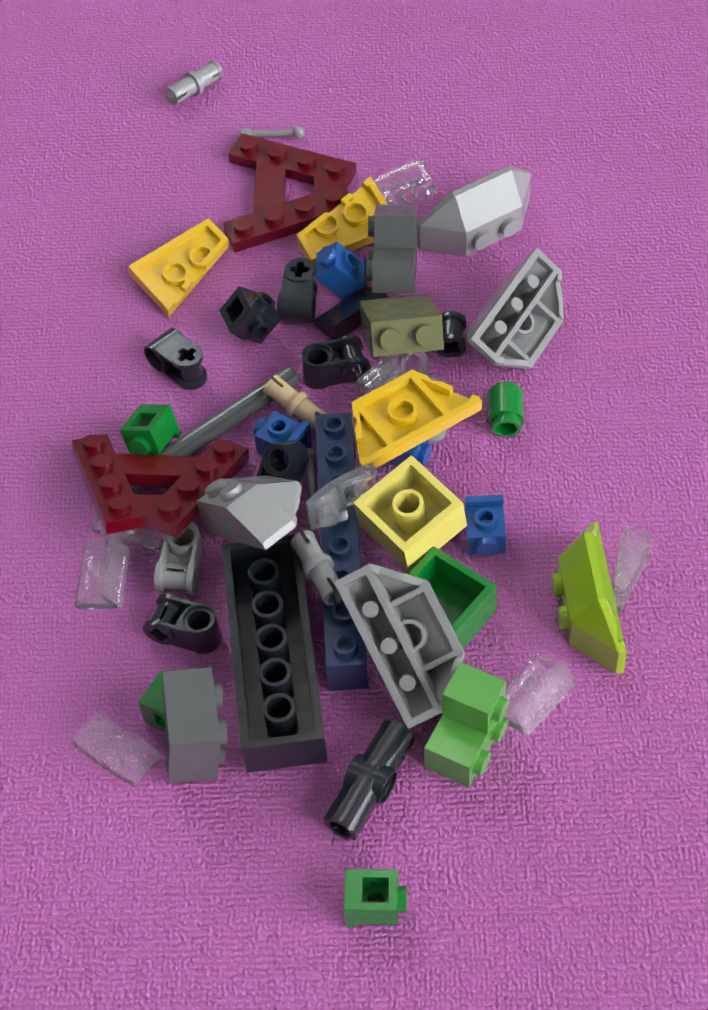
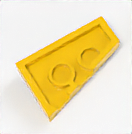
M371 176L362 182V187L353 194L348 193L343 197L341 204L331 212L323 213L297 234L298 246L305 258L312 261L314 266H316L317 252L337 241L348 251H354L374 243V236H368V216H374L376 204H387Z
M208 218L129 265V275L158 307L170 317L227 250L229 239Z

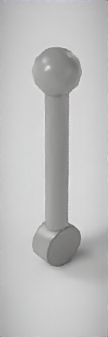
M301 126L288 130L252 131L250 128H243L240 131V135L243 133L254 137L294 136L299 139L304 136L305 131Z
M307 448L309 453L307 464L309 500L306 502V509L309 513L316 514L319 512V499L316 497L313 461L316 458V451L313 448Z

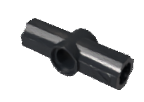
M395 719L384 720L363 754L358 753L352 759L344 776L343 787L323 818L324 825L338 837L345 840H356L376 805H382L388 799L397 779V770L415 742V733L410 731L406 724Z

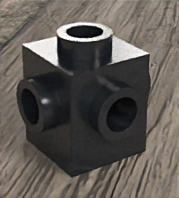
M238 286L219 309L231 334L242 340L248 339L260 344L281 321L274 307L275 302L268 294L262 291L258 293Z

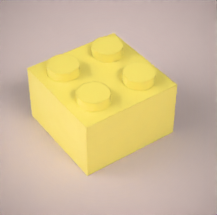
M412 455L353 502L359 525L408 573L433 546L440 549L467 526L463 502Z

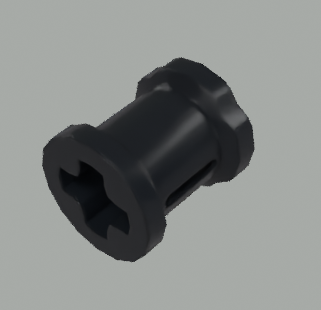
M443 312L444 350H437V353L447 358L459 357L466 351L463 332L466 329L467 320L459 312Z

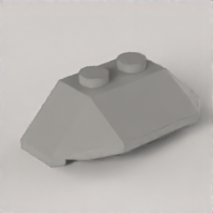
M507 166L451 192L431 210L427 217L423 216L417 221L418 248L425 251L468 256L476 251L485 249L501 239L514 235L523 226L530 200L531 173L528 170Z
M536 247L503 281L467 330V342L493 365L527 370L532 368L564 321L563 294L560 285L562 270Z
M267 475L218 479L211 483L205 489L206 494L197 500L202 527L206 534L267 550L296 527L297 517L295 514L299 508L302 487L298 481Z
M372 563L335 581L334 583L407 728L410 729L442 713V694L460 662H463L466 653L429 581Z

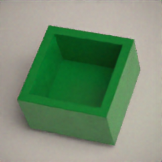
M434 546L409 573V575L429 581L463 649L496 612L497 585Z

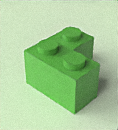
M460 662L442 694V717L424 747L425 768L467 787L471 785L476 774L480 776L484 774L491 758V753L488 751L493 741L499 743L502 740L508 726V720L504 716L510 700L505 698V680Z

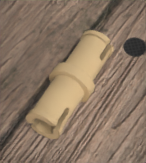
M278 374L274 375L273 380L270 379L264 387L263 393L269 395L283 406L288 416L291 418L297 417L302 422L303 420L309 422L310 428L316 433L315 415L326 413L309 400L310 396L303 391L299 393L281 379Z

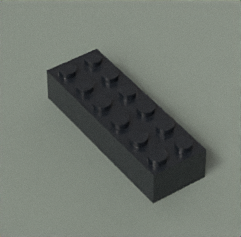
M295 535L283 536L267 550L238 542L222 544L240 742L246 773L328 762L303 565L290 544Z

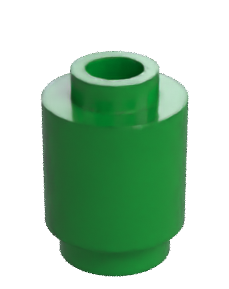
M502 381L492 386L487 393L488 424L495 435L511 437L518 434L521 426L524 424L523 390L512 382Z

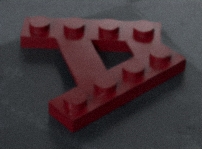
M241 133L228 153L229 163L256 170L253 213L222 222L224 233L229 239L234 253L301 232L323 213L331 212L341 204V199L348 194L347 188L357 173L356 163ZM286 178L314 185V193L285 202Z
M93 434L72 440L73 454L106 535L147 528L178 538L199 515L197 500L206 494L205 489L218 479L232 478L249 460L248 447L221 439H216L199 457L115 453L107 434ZM130 485L170 488L163 495L133 494Z

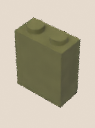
M428 294L359 301L361 332L373 357L444 350L442 314Z

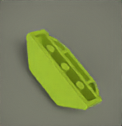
M598 521L590 522L559 556L557 573L551 574L552 591L554 597L560 596L562 606L557 608L560 630L567 629L569 644L615 674L624 673L627 652Z

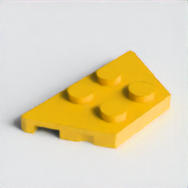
M412 369L351 402L361 473L363 475L482 410V400L473 394L469 399L454 393L452 385L442 381L431 380L427 375Z

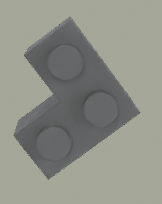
M376 204L374 216H368V236H374V248H369L368 260L366 261V281H372L373 293H414L417 272V205Z
M212 667L162 671V700L165 720V755L168 784L218 779L219 764L226 763L225 744H227L226 719H218L217 708L223 707L221 682L214 683Z

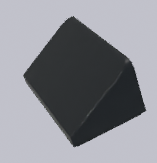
M366 286L313 321L314 325L332 340L344 337L361 326L359 301L387 298L386 293H373L372 287Z

